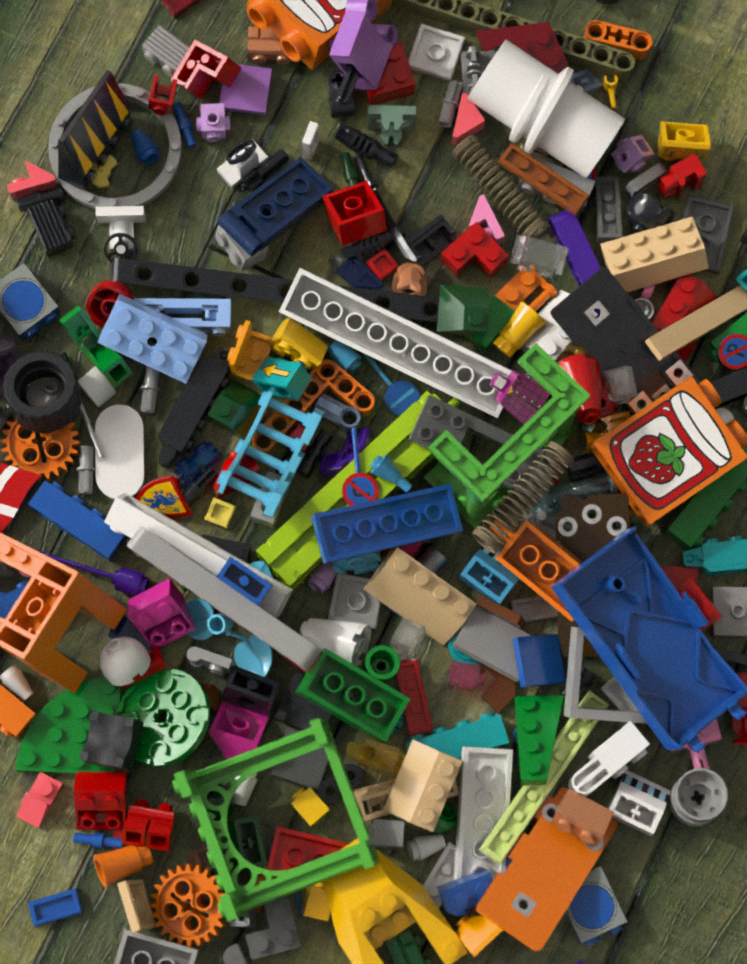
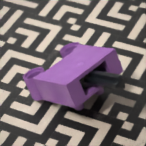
M348 0L336 38L329 41V47L331 48L329 56L345 74L336 97V102L342 105L348 104L354 88L377 90L391 49L397 42L398 32L396 26L370 23V20H373L377 14L376 0Z

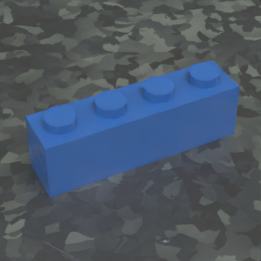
M45 480L28 503L30 508L111 562L125 543L126 535L112 531L110 526L104 523L105 515L95 508L90 511L83 506L85 502L76 495L69 497L63 493L65 489L54 481L50 484Z

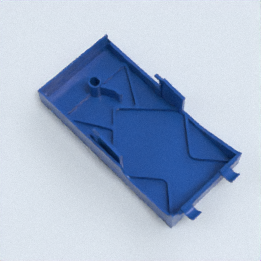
M636 527L626 529L552 585L551 588L666 750L682 749L684 744L688 743L691 749L698 753L706 745L698 739L697 734L728 710L737 720L747 714L738 704V701L747 693V686L713 648L699 628L707 626L709 622L694 599H691L686 591L682 593L685 597L684 599L680 596L635 532Z

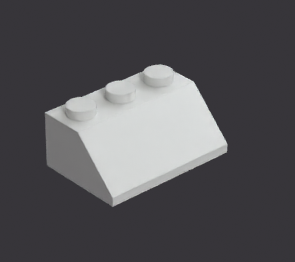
M559 290L558 294L538 312L546 324L520 348L526 353L537 343L556 362L569 351L574 343L550 314L551 310L564 300L569 293ZM593 310L592 315L594 318H597L598 314Z

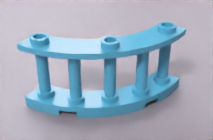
M271 387L268 393L265 391L262 393L258 402L261 408L245 441L239 440L234 451L237 453V456L229 469L221 472L217 481L221 485L218 490L219 493L223 494L227 486L262 501V505L266 506L263 514L273 517L281 498L284 497L305 453L301 452L303 446L309 445L324 415V411L315 408L312 414L309 412L306 414L272 398L276 391L273 387ZM270 407L302 422V425L306 428L301 438L296 437L293 439L262 424L261 421L267 408ZM258 432L290 447V451L294 452L290 461L285 460L283 462L249 446L255 433ZM244 455H247L279 470L282 477L279 481L276 479L272 481L239 464ZM233 475H239L270 491L266 493L241 480L234 478Z

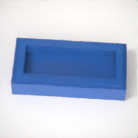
M77 888L27 902L34 927L83 913Z

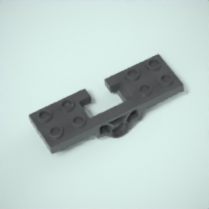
M428 395L408 441L428 450V447L447 430L463 447L470 432L475 436L479 435L484 439L494 442V445L502 447L513 435ZM538 448L501 485L513 490L514 484L519 485L518 479H524L523 473H529L528 467H534L533 461H539L538 455H544V449ZM545 451L547 457L559 463L548 451ZM540 457L542 463L546 464L547 466H549L550 468H552L554 471L556 470V469L547 461L546 458ZM535 463L537 469L541 470L542 472H544L545 474H547V475L552 479L553 476H551V475L542 467L541 464ZM530 469L531 473L534 476H536L537 478L542 480L547 486H549V483L545 481L537 473L536 470ZM525 474L526 479L537 486L545 495L546 490L540 487L531 476ZM520 480L521 485L542 502L543 497L534 492L526 482ZM515 486L518 493L528 497L521 488Z

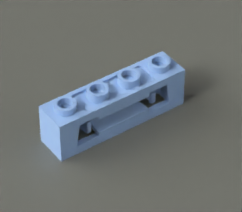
M134 298L135 301L158 312L164 311V314L203 315V311H205L206 321H202V318L173 319L203 333H212L211 335L225 336L226 333H231V299Z

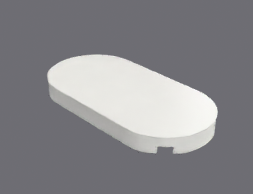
M113 405L103 410L95 423V435L104 455L100 459L95 448V477L102 493L115 500L117 496L123 493L133 497L142 488L145 480L144 425L140 415L129 406Z

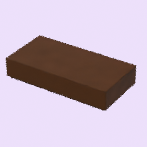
M478 596L475 601L478 607L522 630L526 623L521 614L487 598Z

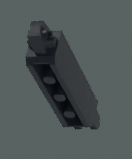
M220 347L211 359L205 358L200 360L158 434L162 445L158 461H160L159 464L163 468L171 467L178 455L183 457L186 452H191L196 442L194 440L198 431L202 432L207 423L205 417L215 403L220 391L224 390L230 383L229 361H227L229 350Z

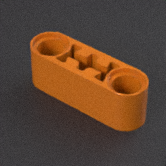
M598 20L589 22L584 33V38L632 54L636 60L645 59L649 55L652 46V38L647 32ZM597 32L600 34V37L594 38L589 33ZM642 43L646 48L640 49L635 44Z

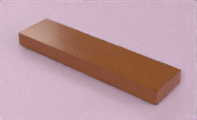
M513 143L509 145L498 160V164L575 217L590 197V195Z

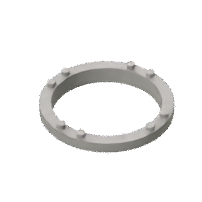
M118 83L127 102L140 105L153 113L152 110L148 109L150 92L137 86ZM95 87L81 92L72 98L59 112L49 136L48 150L50 163L59 184L77 202L95 210L96 207L145 206L151 203L169 187L181 161V136L173 114H154L163 124L169 138L168 158L157 179L144 190L130 196L119 198L102 197L86 190H81L58 178V140Z

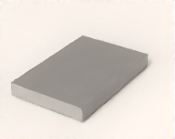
M476 605L463 624L452 647L509 679L518 682L519 675L513 638L531 635Z

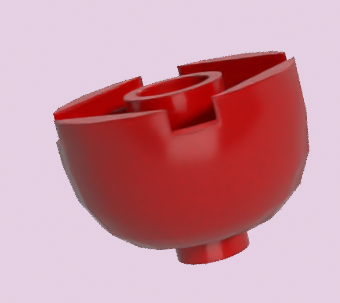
M115 280L102 281L94 286L88 295L86 310L91 316L90 319L93 323L104 328L119 294L134 300L133 293L128 286Z

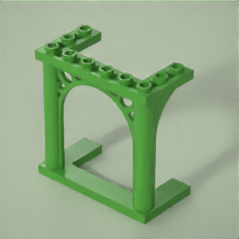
M537 343L517 363L553 397L550 400L547 399L542 408L484 465L447 430L428 447V450L440 462L423 480L431 488L451 484L458 513L474 530L482 524V520L487 519L488 514H492L493 508H498L497 503L503 502L502 497L508 496V491L511 489L501 484L538 448L547 449V445L552 441L562 445L577 431L573 421L578 409L591 396Z
M317 718L309 721L310 728L201 770H182L174 774L175 780L172 781L177 795H182V798H191L192 803L189 804L191 813L194 818L198 817L201 825L198 828L199 835L203 842L207 841L210 849L207 852L211 866L215 865L219 874L216 876L217 884L220 890H225L226 893L219 897L220 902L217 905L222 918L226 917L228 922L247 914L248 910L360 867L364 866V869L380 863L327 719ZM324 747L360 843L288 870H267L250 863L238 852L228 831V809L235 791L247 778L257 772ZM229 781L231 782V789L229 791L218 786L222 782L223 785ZM211 791L221 793L224 797V803L220 806L211 804L207 799V794ZM210 810L219 811L221 814V819L219 821H215L214 818H216V816L214 813L210 812ZM222 836L227 837V843L224 844L221 842ZM234 857L238 860L239 865L232 872L233 862L230 863V859ZM243 868H249L252 873L251 880L247 885L241 886L237 880L238 874ZM258 874H263L266 881H259L260 885L255 886Z

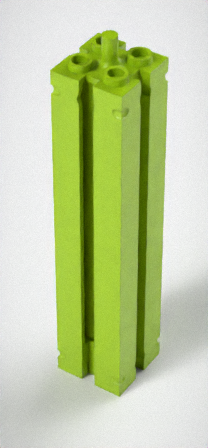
M426 391L417 402L415 401L359 454L361 473L372 476L377 482L379 492L376 500L388 498L391 495L396 496L402 490L395 483H391L371 473L373 468L370 464L378 455L383 457L387 454L401 473V476L409 483L436 458L429 450L408 441L427 396L430 395L441 400L436 394L431 395ZM453 397L447 404L457 408L460 402ZM354 459L281 526L265 544H262L256 550L257 559L265 561L271 573L278 581L293 589L292 593L323 563L311 515L349 506L344 501L342 486L349 476L356 473Z

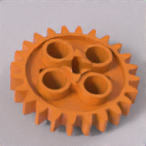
M17 420L14 423L11 421L6 422L10 430H2V433L7 438L0 440L1 444L7 446L1 449L3 454H9L4 459L6 463L13 462L11 466L45 476L48 481H51V474L53 473L59 478L60 469L68 472L67 463L74 465L71 455L78 456L79 453L73 448L80 446V442L74 440L80 436L78 431H72L76 427L74 422L52 433H40L44 441L43 448L47 459L46 463L42 462L41 450L37 445L38 437L36 432L32 431L29 438L22 439L20 434L26 428L18 424ZM52 447L61 448V452L57 456H50L49 451ZM28 453H37V458L34 461H25Z
M193 863L187 864L186 868L183 865H178L176 870H168L169 877L166 875L160 876L163 884L158 883L154 885L159 892L151 894V897L156 899V903L150 904V907L156 908L157 911L151 917H158L159 919L155 927H164L161 932L162 936L170 933L169 942L175 941L178 938L177 942L179 945H184L186 942L188 947H192L196 942L200 946L204 944V939L207 942L212 941V934L215 936L220 934L218 927L227 925L222 920L217 905L220 902L219 897L226 893H222V890H220L216 881L217 875L210 876L211 868L203 872V865L201 864L197 865L195 869ZM184 881L189 885L188 894H185L181 889ZM172 893H174L180 899L174 898L172 896ZM204 894L210 897V905L208 907L203 903ZM190 900H191V904H190V905L187 904V903H185L186 901H190ZM172 903L178 908L176 916L172 915L170 911ZM200 911H205L206 913H208V918ZM193 916H195L199 921L197 929H195L191 924V919Z

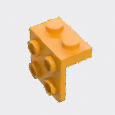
M246 320L244 326L239 325L235 337L237 339L236 347H231L227 361H229L228 367L231 369L232 376L254 383L252 380L254 374L266 356H270L273 346L268 342L272 337L252 331L251 321Z

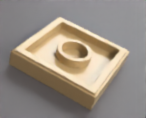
M127 880L117 883L132 933L156 928L155 919L151 917L153 912L143 880Z

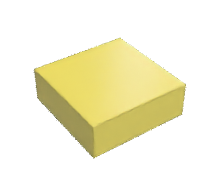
M213 497L204 520L227 530L236 506Z

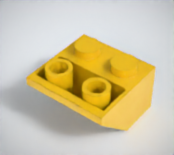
M290 317L282 322L268 342L273 346L272 350L281 357L286 356L292 362H301L307 368L306 371L314 369L321 364L328 345Z

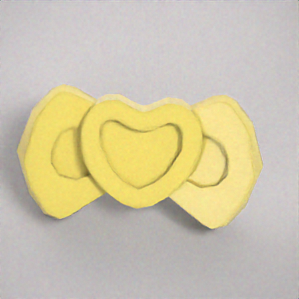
M109 155L103 167L99 166L97 169V175L92 183L95 187H109L108 178L111 176V169L118 165L113 156Z

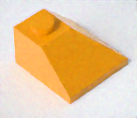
M473 914L470 918L465 915L455 924L458 928L455 931L457 937L474 957L503 931V929L478 914Z

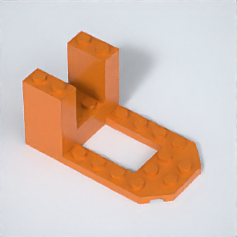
M0 533V562L31 577L5 619L0 617V647L41 676L75 694L88 672L55 650L59 641L78 611L115 630L127 609L78 571Z

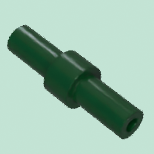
M349 152L342 153L340 157L345 170L343 175L346 183H349V186L358 184L359 175L357 169L353 167Z

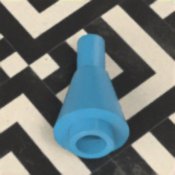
M387 454L383 457L378 455L370 464L373 468L371 470L372 474L395 483L405 492H408L412 487V484L401 476V473Z

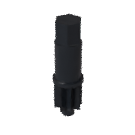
M283 149L278 150L242 178L240 188L243 191L246 189L251 191L261 182H264L269 175L289 160L287 153Z

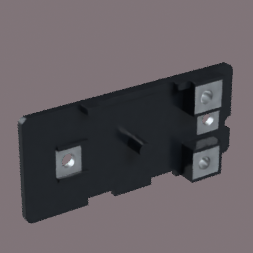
M600 268L550 312L552 318L576 347L582 345L590 356H595L598 359L601 367V378L607 385L612 382L622 394L623 398L620 401L632 416L657 400L662 392L667 393L690 376L694 378L697 384L699 383L695 378V373L677 352L658 361L645 341L659 331L607 268ZM596 308L601 313L598 318H594L592 315V311ZM678 368L679 373L677 376H674V370ZM641 400L642 405L637 407V402Z

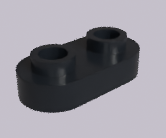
M355 764L344 765L346 772L351 771L355 774V778L350 781L353 790H355L362 782V770ZM332 774L321 783L318 790L320 799L328 805L337 804L343 799L336 778ZM333 787L336 790L335 795L328 796L326 794L327 788Z

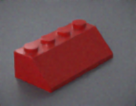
M690 274L681 276L677 279L652 324L660 332L716 300L718 297L703 281ZM699 339L676 351L685 362ZM678 368L674 370V376L678 375Z

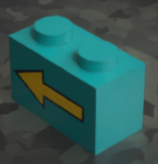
M266 356L252 380L262 392L268 393L271 387L276 389L273 396L298 401L311 382L312 377L301 362H290L281 357L272 358Z

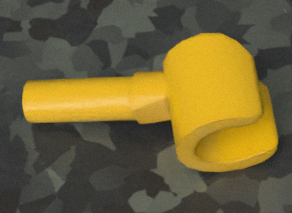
M614 74L613 83L607 81L606 75L603 82V87L609 94L611 109L617 108L615 89L617 88L618 77L616 74Z

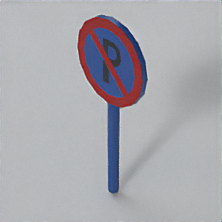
M734 333L721 341L718 355L723 365L730 369H740L747 365L746 336Z

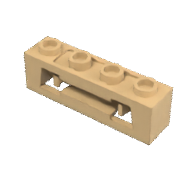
M396 778L353 790L365 821L391 814L383 809ZM456 780L447 798L459 795Z

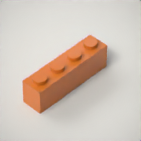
M0 684V724L2 725L0 730L9 738L14 735L19 739L29 728L37 714Z

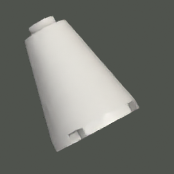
M309 618L308 621L303 622L300 628V635L319 649L327 648L359 668L362 661L358 659L362 653L366 654L371 629L368 628L370 625L366 623Z

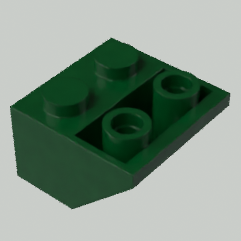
M258 815L228 821L230 838L238 852L246 860L258 867L267 866ZM222 836L221 842L224 844L227 843V837ZM205 841L206 850L208 852L210 851V849L208 847L207 841ZM234 857L230 859V863L233 862L232 872L239 865L238 860ZM209 862L212 869L211 875H219L216 866H211Z

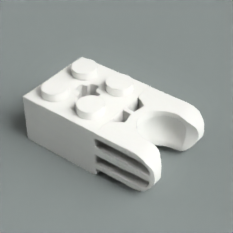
M629 721L587 757L590 761L570 778L568 789L585 797L588 796L610 777L615 780L629 769L626 765L629 761L635 764L648 752L645 748L650 745L634 724Z

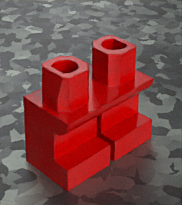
M696 153L670 166L669 173L660 178L661 184L658 185V190L664 200L673 195L679 199L683 189L689 186L694 191L703 187L707 172Z
M137 799L134 805L129 806L128 816L122 830V844L144 847L147 838L146 848L169 852L174 824L172 805L162 803L159 804L158 809L149 808L147 800Z

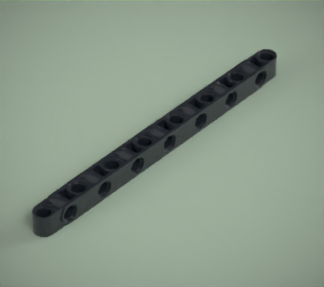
M115 257L112 258L110 280L127 284L283 303L285 299L282 295V287L286 284L292 285L294 281L293 279ZM145 266L152 273L148 280H143L140 277V270ZM192 272L196 273L199 277V283L196 286H190L187 282V276ZM239 278L244 279L247 283V287L243 292H238L234 287L235 281ZM338 285L375 304L378 297L385 296L390 301L387 310L404 318L437 322L438 310L435 315L429 316L425 314L423 308L428 302L435 303L438 308V297Z

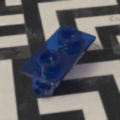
M204 441L195 447L193 455L189 458L184 457L176 463V469L172 472L177 476L182 475L179 479L184 486L188 483L191 484V481L194 482L203 474L198 468L200 464L207 470L220 460L219 457L222 454L217 448L212 450V447L215 446L213 442L208 441L206 443Z

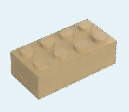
M693 217L600 244L606 268L626 292L709 268L706 250Z

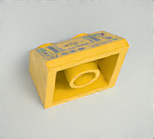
M660 122L657 144L658 157L665 160L686 159L696 153L700 161H706L711 148L708 125Z

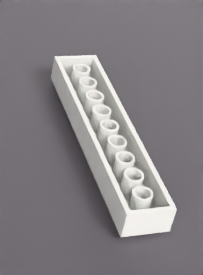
M299 268L279 310L280 313L496 418L499 417L503 408L495 400L499 390L492 387L490 382L496 373L507 378L513 370L303 268Z

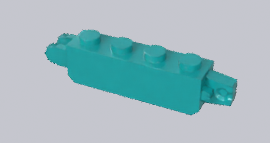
M734 536L728 538L729 541L719 542L718 538L704 540V543L699 548L682 553L683 566L701 568V572L706 576L747 572V539H743V536Z

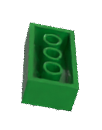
M327 648L321 649L322 652L309 671L306 672L295 693L378 743H386L410 698ZM349 691L354 693L353 701L348 697Z

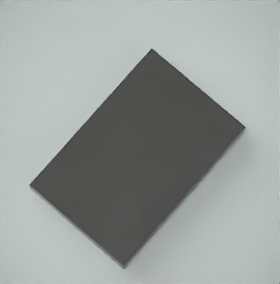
M688 195L683 219L693 217L704 244L709 268L701 271L719 275L735 206Z

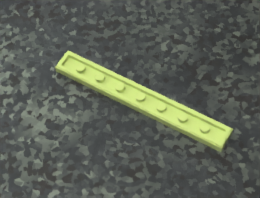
M590 690L578 704V707L607 709L609 706L608 703ZM569 718L555 739L547 784L521 787L480 847V852L498 865L503 862L599 720Z

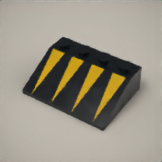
M106 70L58 140V178L81 190H84L88 183H93L97 175V169L99 166L103 167L109 157L108 153L112 148L115 149L121 139L120 135L123 131L127 132L132 124V119L130 118L131 108L112 72Z

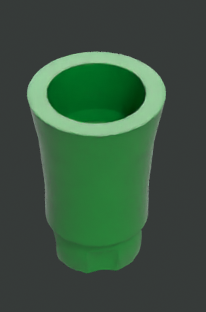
M385 645L372 648L365 658L366 672L387 684L400 667V659L397 652Z

